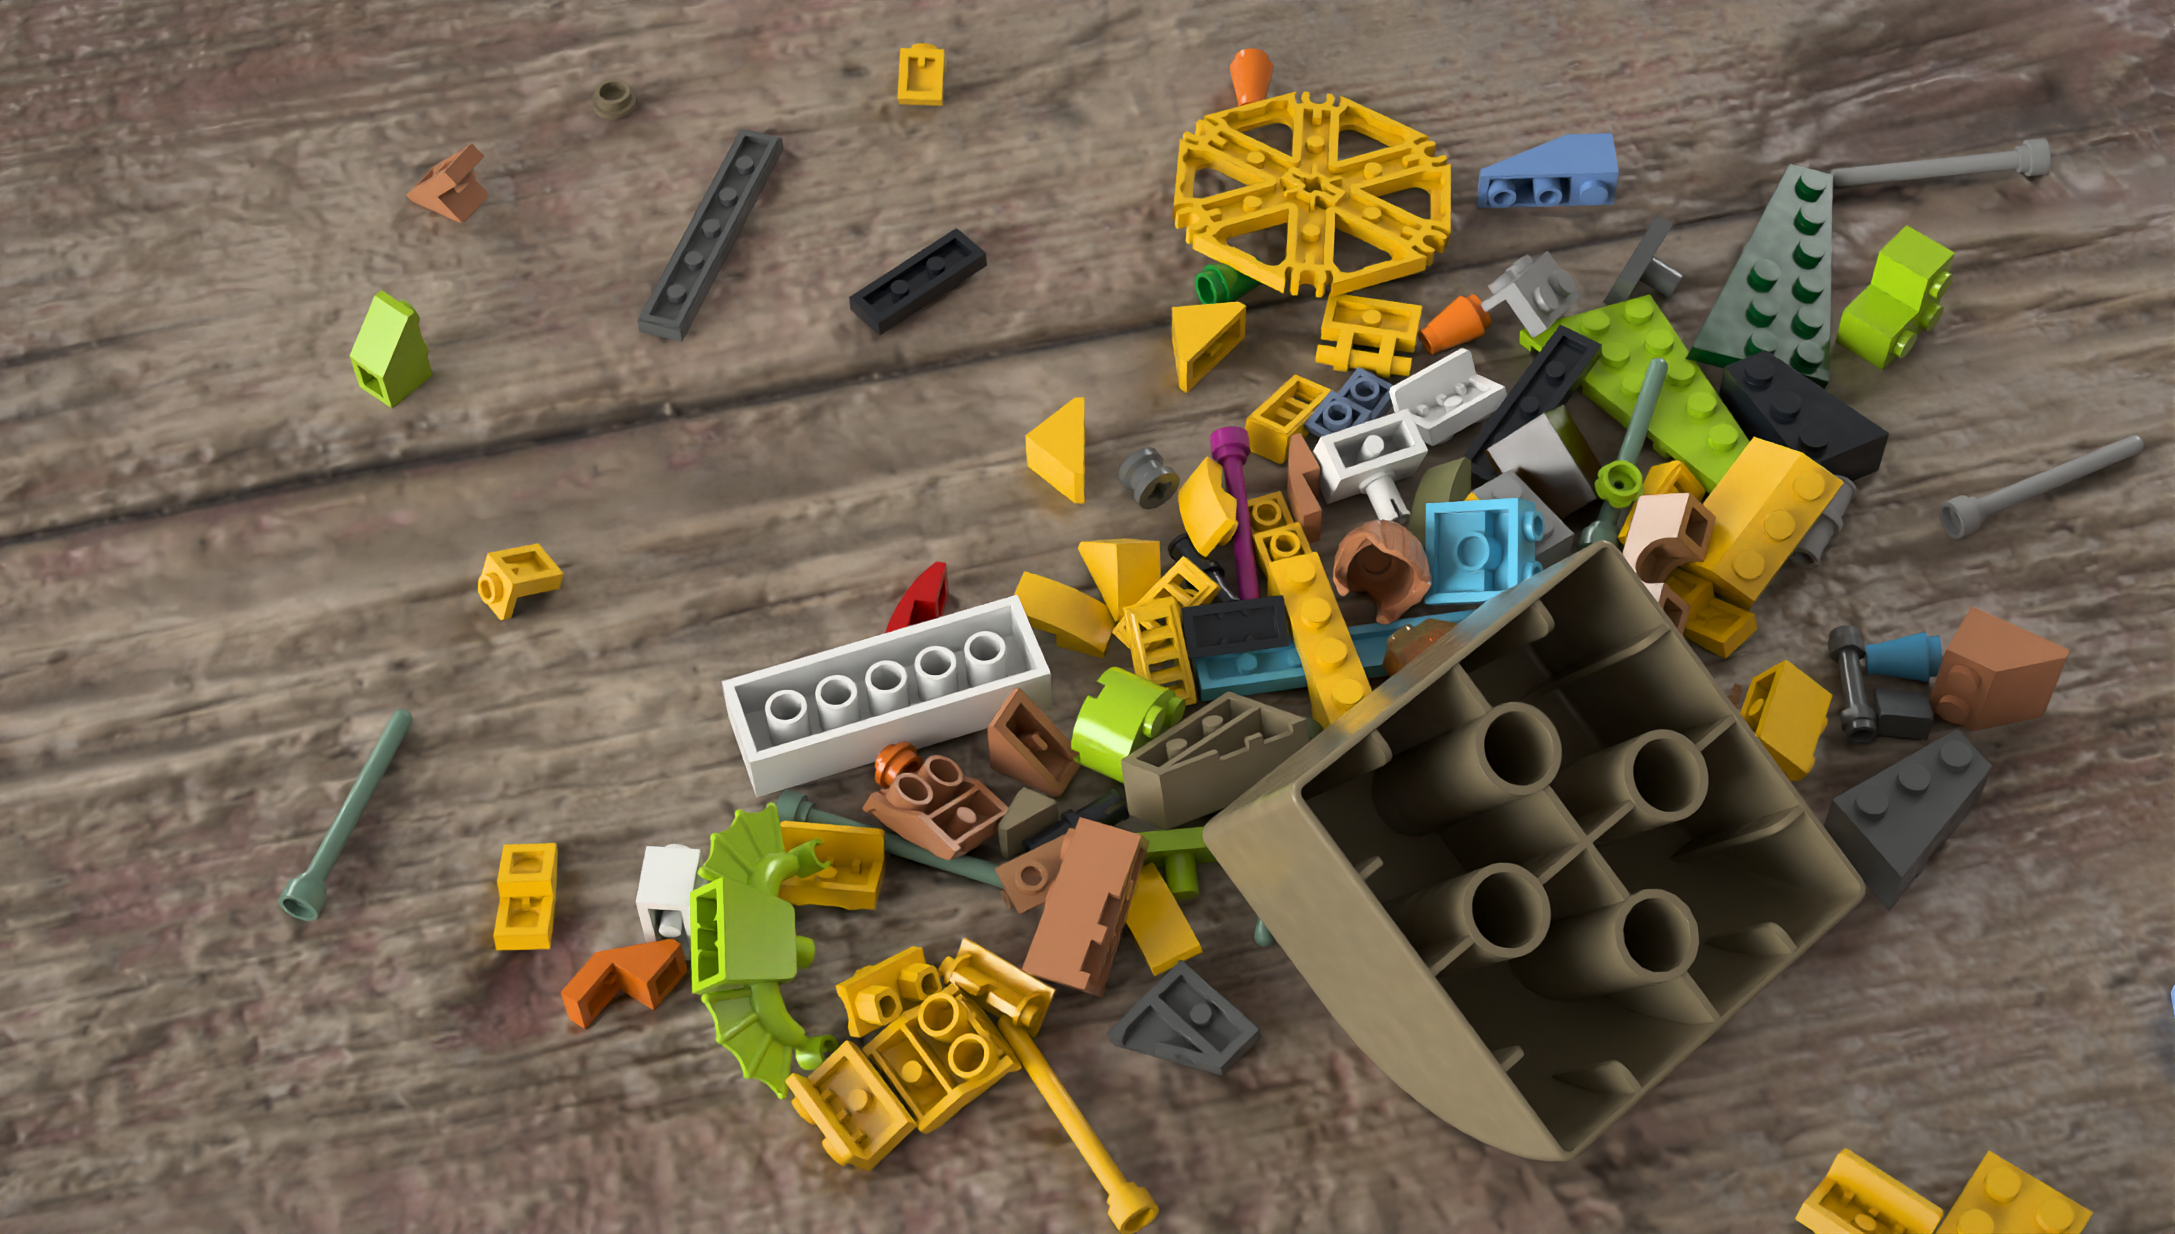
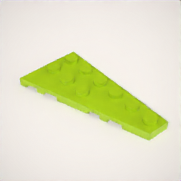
M1650 294L1557 319L1548 329L1532 338L1526 328L1520 330L1519 344L1529 352L1535 349L1540 352L1560 324L1602 344V356L1580 384L1583 386L1582 393L1627 429L1649 363L1654 358H1663L1668 364V371L1646 436L1654 442L1653 449L1666 459L1672 456L1674 459L1683 462L1709 494H1711L1750 443L1695 361L1686 359L1689 351Z

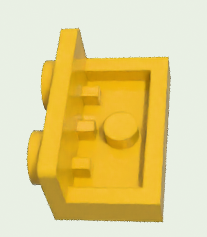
M782 821L780 823L786 853H789L794 847L819 838L823 844L814 847L815 855L821 863L830 861L831 864L827 869L806 878H799L795 875L783 881L778 898L797 906L812 904L842 907L847 910L876 909L886 873L885 831L883 829Z
M848 1040L837 1048L807 1078L792 1073L785 1080L796 1096L791 1100L793 1107L808 1123L812 1125L817 1124L826 1137L822 1141L824 1149L841 1166L851 1164L871 1171L918 1126L857 1044Z
M1844 1148L1837 1155L1826 1177L1805 1200L1795 1219L1813 1230L1815 1234H1933L1944 1215V1211L1851 1150Z

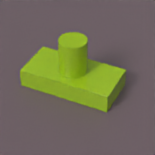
M1204 827L1137 833L1144 836L1150 842L1143 866L1151 862L1154 863L1155 867L1164 866L1166 884L1175 900H1188L1199 896L1196 863L1218 862L1203 841L1202 833Z

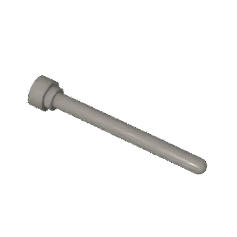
M2039 138L2024 140L2022 145L2015 146L2012 151L1832 170L1829 174L1833 175V187L2016 169L2018 173L2025 172L2026 176L2048 174L2051 156L2047 140Z
M2129 436L1979 499L1964 495L1957 496L1940 505L1939 518L1941 525L1948 535L1954 539L1970 535L1978 531L1980 525L1984 523L1985 517L2139 454L2144 449V441L2139 436Z

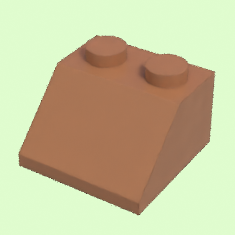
M1971 606L1946 649L1929 698L1932 711L1947 722L1959 724L1972 731L2041 718L2048 708L2070 650Z

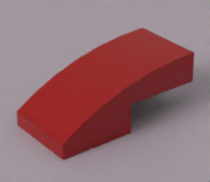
M936 561L913 582L895 608L885 633L943 616L949 594L945 562Z

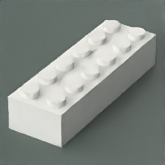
M1018 595L721 681L728 717L756 798L873 763L880 752L890 744L896 745L899 742L908 741L916 749H920L986 729L1015 688H1020L1042 712L1052 709L1051 673Z

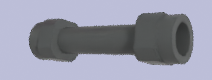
M1850 625L1839 626L1829 633L1828 650L1830 658L1839 664L1846 705V710L1840 713L1841 727L1845 731L1848 742L1852 744H1865L1877 737L1878 719L1876 711L1867 705L1859 661L1866 655L1864 640L1860 637L1858 628Z

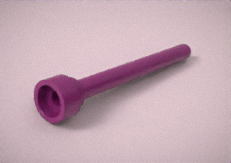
M1223 427L1210 435L1212 458L1223 466L1226 492L1237 499L1236 521H1238V527L1232 536L1240 600L1260 598L1243 465L1247 462V457L1251 452L1249 435L1241 427Z

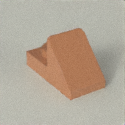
M473 143L467 145L433 166L406 194L412 202L457 222L466 221L488 198L487 191L475 179L478 174L473 170L485 156Z

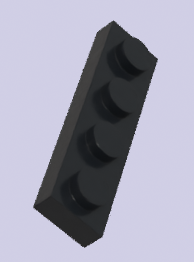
M1561 324L1462 456V458L1466 457L1471 460L1472 483L1482 486L1499 476L1484 453L1486 449L1543 413L1561 405H1566L1602 356V344Z

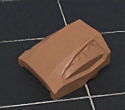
M932 755L926 759L917 772L901 773L895 777L888 789H881L879 792L876 791L870 794L862 809L904 839L932 852L937 857L950 861L965 855L998 833V825L1009 807L979 779L963 776L961 768L953 760L941 755Z

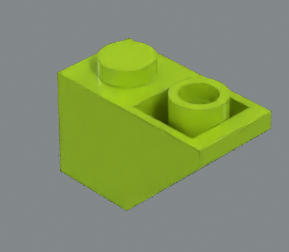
M381 290L373 298L351 351L350 359L359 387L393 409L430 378L433 373L427 355L429 348L421 335L418 324L420 317L417 311L407 301H398Z

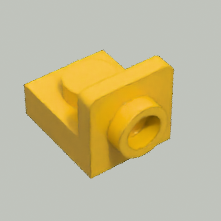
M927 43L914 44L911 48H900L897 98L900 105L943 106L945 72H947V60L944 49H938L935 45Z
M539 543L487 553L482 575L478 581V593L500 620L510 619L518 597L559 589L564 573Z

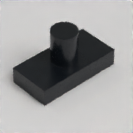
M1283 595L1180 608L1182 631L1188 659L1290 646Z

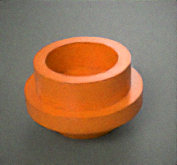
M902 741L896 745L890 744L885 747L875 761V782L882 788L888 789L897 775L901 773H915L920 770L922 758L917 755L916 747L908 741Z

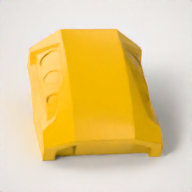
M955 982L949 984L939 993L929 996L918 1006L903 1012L898 1019L890 1023L862 1048L866 1056L872 1059L886 1076L914 1116L918 1129L924 1134H928L941 1127L962 1107L980 1096L1007 1073L1016 1072L1022 1068L1017 1055L986 1012Z

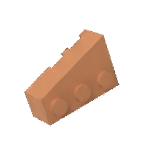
M1079 817L1075 829H1068L1061 848L1060 857L1063 859L1056 880H1053L1049 887L1044 912L1021 971L1044 981L1103 998L1150 843L1144 836Z

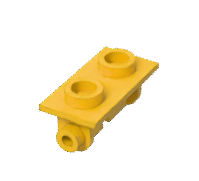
M968 938L963 939L956 958L947 956L938 970V975L944 978L945 987L955 982L981 1008L998 1018L1005 1013L1013 1017V1025L1016 1027L1023 1026L1033 1038L1037 1037L1057 990L1035 976L1021 971V968Z

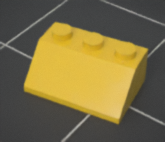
M1753 437L1703 503L1716 516L1704 562H1688L1679 566L1688 573L1712 582L1713 590L1733 605L1749 611L1836 497L1844 482L1802 452Z

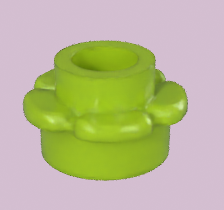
M1617 460L1603 466L1598 471L1599 479L1594 483L1596 494L1600 499L1609 502L1610 506L1627 508L1632 501H1638L1639 496L1643 494L1642 475L1634 464L1624 460ZM1619 483L1623 488L1617 489L1614 484Z

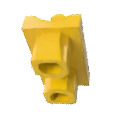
M911 946L874 966H864L856 970L853 977L835 985L837 993L848 1013L850 1036L861 1038L895 1021L903 1012L918 1006L929 996L943 990L936 967L926 963L922 947Z

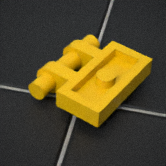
M1329 292L1321 327V339L1336 341L1337 346L1318 344L1315 363L1332 365L1334 371L1347 373L1349 368L1357 369L1360 367L1365 371L1376 372L1377 377L1390 379L1391 374L1410 377L1412 358L1394 355L1395 350L1414 353L1421 322L1422 306L1346 294L1330 298L1331 292ZM1353 344L1380 348L1379 353L1353 350Z

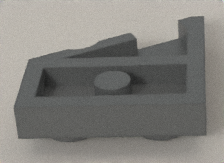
M1182 960L1107 1032L1109 1041L1117 1047L1222 1076L1262 1037L1260 1029Z

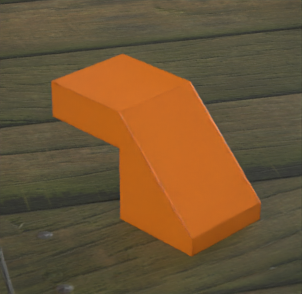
M672 938L595 952L560 992L568 1018L586 1030L619 990L655 1010L688 971L682 945Z

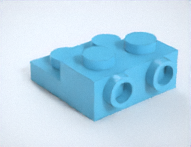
M1520 498L1426 503L1425 553L1428 558L1430 574L1432 575V584L1425 594V604L1433 606L1484 604L1492 597L1543 571L1541 563L1535 561V541L1542 540L1545 525L1541 512L1535 511V503Z

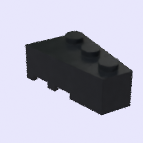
M1767 350L1725 366L1719 397L1749 441L1756 437L1802 452L1833 475H1841L1851 481L1879 470L1889 433Z

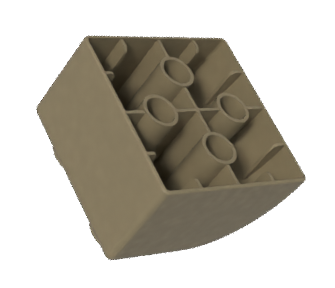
M1599 540L1489 599L1209 820L1204 826L1202 838L1207 848L1324 1006L1357 1046L1389 1078L1421 1105L1463 1133L1507 1153L1547 1162L1571 1161L1579 1156L1863 900L1866 893L1865 883L1619 549L1607 540Z

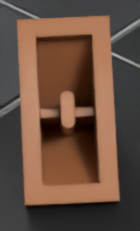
M1020 688L1013 689L987 727L990 768L1048 795L1059 797L1081 766L1073 759L1080 755V753L1071 749L1070 740Z

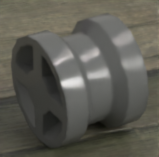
M1151 447L1142 448L1131 454L1118 471V480L1127 490H1134V499L1143 509L1149 510L1164 504L1173 496L1179 486V476L1171 467L1163 466L1162 456L1155 448Z

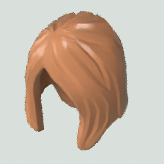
M1375 519L1349 532L1339 544V549L1334 558L1333 581L1338 593L1341 596H1345L1349 590L1352 592H1368L1377 607L1376 621L1386 626L1396 621L1411 606L1418 604L1432 584L1428 558L1418 538L1406 527L1389 520L1382 519L1379 521Z

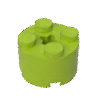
M1114 666L1106 670L1097 680V682L1105 685L1098 698L1088 695L1083 703L1073 730L1071 749L1080 753V755L1073 758L1076 763L1124 784L1121 760L1178 724L1184 714L1186 702L1184 699L1177 697L1174 691Z

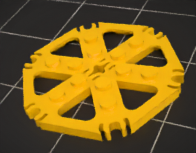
M1297 91L1212 113L1205 115L1204 120L1199 119L1196 122L1195 135L1186 131L1183 134V140L1180 138L1172 221L1175 220V227L1177 229L1187 227L1185 241L1188 244H1193L1192 249L1220 263L1229 265L1235 270L1281 293H1284L1286 280L1290 281L1289 291L1292 295H1298L1300 285L1310 284L1316 288V297L1319 298L1323 297L1326 284H1329L1331 298L1424 271L1426 266H1431L1435 251L1443 253L1446 245L1448 246L1451 233V163L1447 164V156L1434 157L1436 143L1428 141L1429 136L1341 95L1338 107L1334 106L1335 98L1333 94H1327L1326 102L1316 104L1310 101V93L1305 91L1301 95V103L1298 104L1296 102ZM1274 123L1285 124L1293 131L1291 156L1241 132ZM1344 130H1355L1389 146L1338 161L1339 133ZM1204 168L1214 169L1248 185L1202 199L1193 197L1195 173ZM1413 187L1424 189L1430 195V220L1422 219L1378 197ZM1287 223L1285 260L1279 265L1271 266L1264 264L1254 256L1235 247H1230L1227 244V241L1233 237ZM1335 228L1389 253L1392 259L1364 267L1358 271L1341 272L1333 263Z

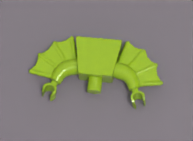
M770 802L760 812L750 813L744 812L742 809L736 810L732 825L727 830L712 833L710 836L711 847L709 857L704 865L698 869V875L710 881V883L690 892L692 993L702 995L701 1001L705 1003L715 1022L716 1042L734 1054L742 1067L743 1077L745 1079H757L766 1083L777 1094V1097L783 1100L788 1095L789 1087L785 1080L790 1076L793 1049H796V1059L802 1069L816 1070L826 1060L823 1052L835 1051L839 1048V1045L832 1035L805 1036L804 1028L792 1019L787 1012L780 990V985L794 980L797 969H807L815 956L813 940L809 937L796 935L795 909L790 902L778 898L781 883L795 875L799 878H806L827 869L831 863L830 861L821 863L815 855L814 847L823 844L819 838L794 847L789 853H786L778 809L775 803Z

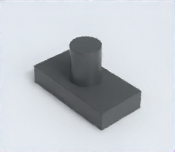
M1658 215L1655 217L1603 301L1605 304L1612 305L1626 301L1638 281L1643 282L1668 298L1671 296L1684 274L1654 257L1673 224Z

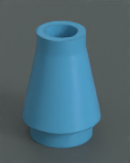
M1926 631L1877 644H1866L1865 646L1867 675L1878 674L1929 682V677H1937L1942 663L1940 636H1927Z

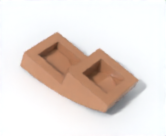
M1298 433L1291 436L1289 445L1287 501L1294 523L1300 522L1310 544L1319 541L1321 534L1322 509L1316 500L1319 495L1320 467L1302 434Z

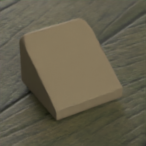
M1025 787L1019 790L998 825L1001 856L1009 859L1024 850L1023 840L1029 839L1059 821L1057 801Z

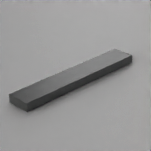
M740 129L637 320L639 332L683 342L784 149L781 137Z

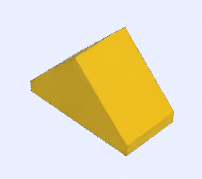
M1240 302L1172 307V342L1179 389L1188 393L1245 338L1246 306Z
M1075 397L1025 435L1027 466L1072 502L1085 503V398Z
M1123 538L1081 541L1078 546V550L1115 622H1120L1124 617L1123 607L1135 605L1161 579L1160 541Z

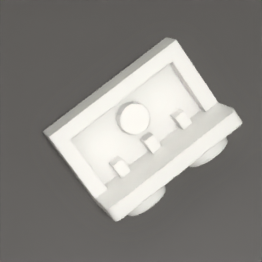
M1464 348L1455 351L1392 386L1389 391L1394 412L1408 409L1423 441L1431 446L1445 443L1452 439L1454 434L1473 423L1488 419L1492 412L1496 411L1507 397L1505 386L1476 374L1472 354Z

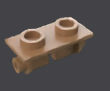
M1066 834L994 869L1004 886V889L1000 892L1008 909L1015 907L1019 915H1022L1045 903L1049 887L1053 880H1056L1063 862L1060 855Z

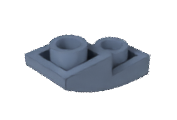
M1358 367L1338 393L1332 390L1328 393L1306 421L1304 428L1320 438L1384 417L1393 406L1389 391L1394 385Z

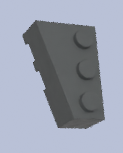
M1956 729L1832 799L1824 828L1861 876L1864 883L1890 911L1911 881L1924 870L1932 855L1941 844H1945L1979 802L1992 765Z

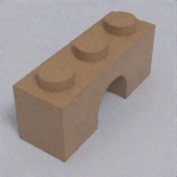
M1691 493L1640 495L1633 518L1629 524V532L1622 555L1683 636L1691 606L1664 582L1667 576L1679 565L1688 562H1704L1716 516Z

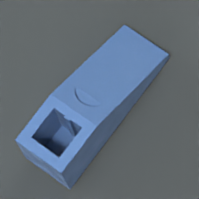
M1566 134L1481 169L1476 200L1477 208L1614 205L1619 171L1613 134Z

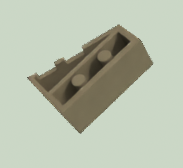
M1230 691L1226 692L1121 760L1129 815L1169 830L1227 807L1309 742L1307 719Z

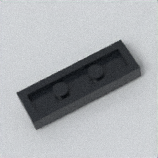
M955 228L850 296V310L880 336L986 267V252Z

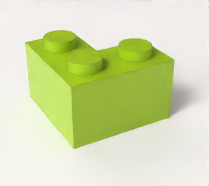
M1906 225L1879 251L1871 284L1843 310L1835 342L1881 370L1896 356L1900 358L1905 357L1913 347L1917 335L1923 329L1926 331L1932 330L1943 314L1944 307L1940 305V302L1953 281V275L1949 272L1955 253Z

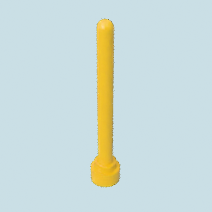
M1008 1014L1001 1015L997 1023L999 1031L1015 1052L1017 1058L1109 1194L1107 1203L1110 1206L1108 1215L1120 1233L1133 1234L1145 1228L1155 1219L1159 1212V1207L1145 1187H1138L1135 1182H1128L1025 1028L1013 1025V1017Z

